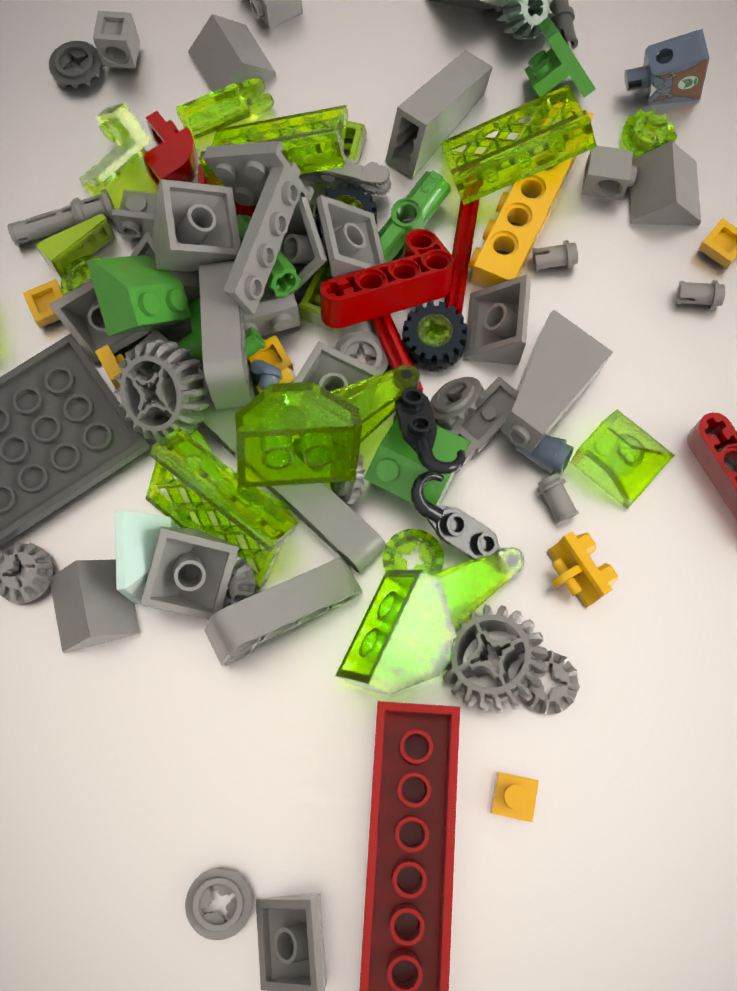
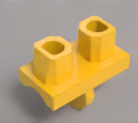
M570 532L547 550L554 561L551 565L559 575L551 584L554 589L566 585L572 596L577 595L587 608L612 591L611 586L618 580L619 576L613 567L607 563L599 567L595 565L590 555L597 550L596 543L589 533L575 536L573 532Z

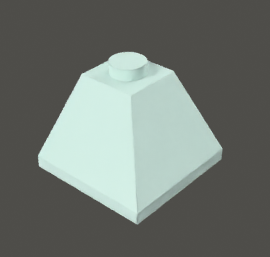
M120 510L115 511L116 590L134 604H140L160 528H178V526L171 517Z

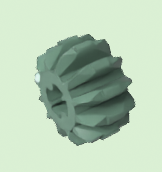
M554 0L500 1L497 6L503 10V15L498 20L505 21L506 23L504 33H512L514 40L537 38L541 32L538 24L548 16L551 18L555 15L549 10V5Z

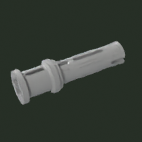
M103 189L99 195L80 200L78 197L74 198L69 206L23 221L10 223L7 226L12 241L16 246L35 239L59 233L99 214H103L107 219L110 218L113 221L111 214L115 207L108 190Z

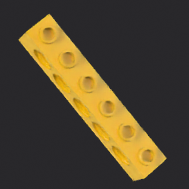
M555 100L549 113L546 111L542 113L536 128L539 134L536 139L531 137L525 148L523 158H526L523 166L517 164L510 180V184L513 187L510 193L503 192L496 208V212H499L496 221L489 220L482 237L486 241L482 249L476 247L468 265L469 268L473 269L470 283L487 288L520 276L585 141L594 114ZM511 223H518L521 226H514ZM502 250L507 252L508 254L502 255L497 253L496 251Z

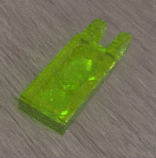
M256 77L239 84L235 82L177 106L176 111L183 127L189 128L193 140L252 115L259 116L273 108L274 100L271 94H262L266 89V85L262 78Z

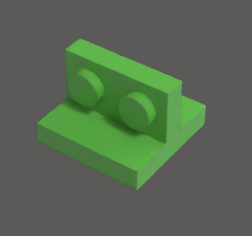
M548 16L538 24V27L551 46V49L547 52L542 50L535 54L529 60V66L524 70L540 98L569 75L585 98L596 88Z

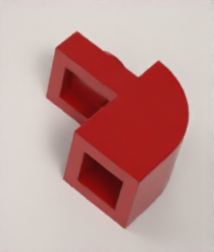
M158 111L145 117L152 138L157 143L156 147L142 155L150 178L157 186L161 179L192 182L198 172L199 159L189 128L186 127L178 131L175 124L171 120L166 122Z

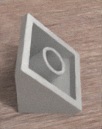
M214 14L210 16L188 50L191 60L218 103L276 77L275 70L245 24Z
M670 141L632 160V165L637 166V174L634 186L628 187L631 224L699 225L701 223L697 163L676 143Z
M323 195L316 198L320 228L331 278L385 263L374 213Z
M525 274L470 293L464 358L473 361L519 365L527 339L531 276Z
M92 279L50 304L51 309L94 364L100 362L95 351L108 344L114 354L154 330L108 336Z
M318 341L283 397L282 402L349 436L366 421L384 377V372Z
M161 527L140 605L209 620L212 615L222 609L239 546L198 529Z
M116 559L76 560L52 576L50 586L63 653L140 634L135 604L116 590Z
M320 893L256 899L261 990L325 991L327 977Z

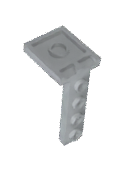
M281 141L209 146L203 156L204 161L223 185L232 187L234 200L240 206L256 205L224 286V291L240 305L241 310L246 315H255L299 198L301 196L307 197L310 203L314 194L313 188L311 186L305 187L299 179L301 171L296 163L288 162L282 154L283 144Z

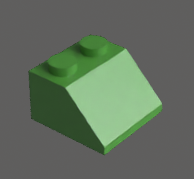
M148 255L100 258L87 261L108 336L164 328L192 318L182 281L168 270H157L155 260Z
M397 418L381 441L363 479L412 503L411 488L414 480L420 474L429 470L422 466L417 453L402 438ZM436 424L437 436L432 450L434 457L443 462H452L456 459L459 450H463L464 453L466 452L471 441ZM455 472L442 474L444 476L442 482L436 480L427 482L424 486L425 498L434 505H440Z

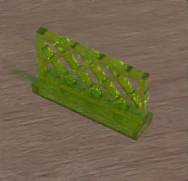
M565 85L545 94L541 98L534 99L440 142L463 205L597 147L590 117L586 110L583 111L569 85ZM563 100H566L564 104L561 106V108L551 107L552 105H555ZM531 117L527 123L519 122L523 118ZM543 118L552 119L548 125L539 124ZM499 131L494 138L486 137L492 132ZM510 132L519 133L515 140L506 139ZM466 145L463 152L452 151ZM478 147H486L483 154H475L474 152Z
M347 105L220 128L216 130L211 146L281 141L283 144L282 154L288 162L296 163L301 171L300 174L345 167L346 157L343 146L349 115ZM201 151L199 161L208 184L224 186L204 161L203 156L206 151Z
M180 428L176 429L152 445L150 456L156 462L145 499L165 516L171 517L180 528L198 529L218 537L217 535H223L226 541L238 545L237 556L243 558L246 562V559H253L258 573L253 569L252 571L255 577V589L259 591L266 584L286 538L295 531L298 522ZM161 488H166L172 503L160 494ZM179 488L185 489L190 502H184ZM189 511L195 512L200 526L192 520ZM207 511H213L219 525L212 524ZM236 535H243L248 549L241 548Z

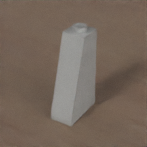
M465 50L399 105L385 162L413 179L482 98L493 66Z
M553 310L538 335L501 432L508 436L515 445L521 446L531 454L600 373L613 351L556 310Z

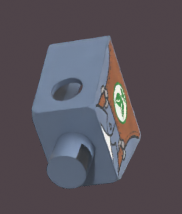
M703 29L649 45L645 49L643 66L625 70L626 90L631 91L644 88L647 103L650 105L700 100L710 58Z

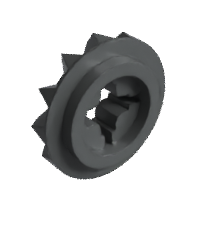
M70 41L60 45L54 50L49 59V70L53 79L57 80L63 88L71 85L76 90L80 84L85 83L90 86L91 79L100 78L99 70L103 67L97 49L84 41ZM71 60L81 66V70L76 71L75 68H72Z

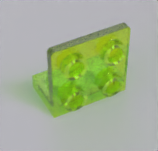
M125 103L105 108L96 116L101 122L99 128L103 135L111 143L116 142L118 146L79 178L83 185L95 184L98 186L103 183L106 186L121 174L118 170L119 167L127 161L130 164L136 162L147 152L144 146L152 139Z

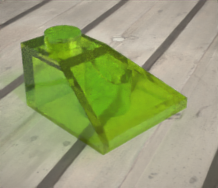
M616 409L582 443L570 463L628 510L675 455Z

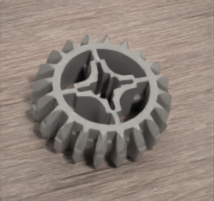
M157 339L142 342L136 345L135 349L126 352V359L118 363L122 373L114 377L120 383V388L114 393L121 397L122 402L118 408L125 409L126 411L124 421L134 422L133 432H143L145 439L167 442L182 439L198 429L197 424L206 419L202 410L210 406L204 399V395L209 390L203 385L204 373H199L198 371L201 360L191 359V349L181 348L179 342H167V340ZM155 363L161 366L158 372L152 368ZM168 411L171 413V418L164 416L163 412Z
M485 604L483 615L478 617L476 611L470 609L468 613L471 620L467 623L461 618H456L455 622L460 629L458 632L446 630V636L452 643H445L440 646L442 653L448 657L441 659L439 665L442 669L449 670L442 678L446 684H454L451 693L456 698L464 695L463 703L467 707H471L478 700L479 711L486 713L490 702H493V707L496 713L499 714L503 713V702L508 701L512 709L515 710L519 708L515 698L519 694L527 701L532 699V695L527 688L528 685L541 688L542 682L534 673H547V665L538 661L548 656L547 649L538 646L544 641L541 632H533L535 625L531 619L522 622L523 616L518 610L508 617L506 606L501 605L496 615H494L491 607ZM488 632H507L518 639L511 641L509 638L503 641H495L489 636ZM477 638V650L474 654L467 657L466 663H463L466 649ZM487 644H489L491 650L496 653L500 660L497 663L501 671L499 674L487 658V655H489L486 647ZM525 652V659L520 672L510 681L508 675L510 665L519 659L518 655ZM474 675L477 678L485 675L492 676L496 679L499 687H481L473 684L467 678Z

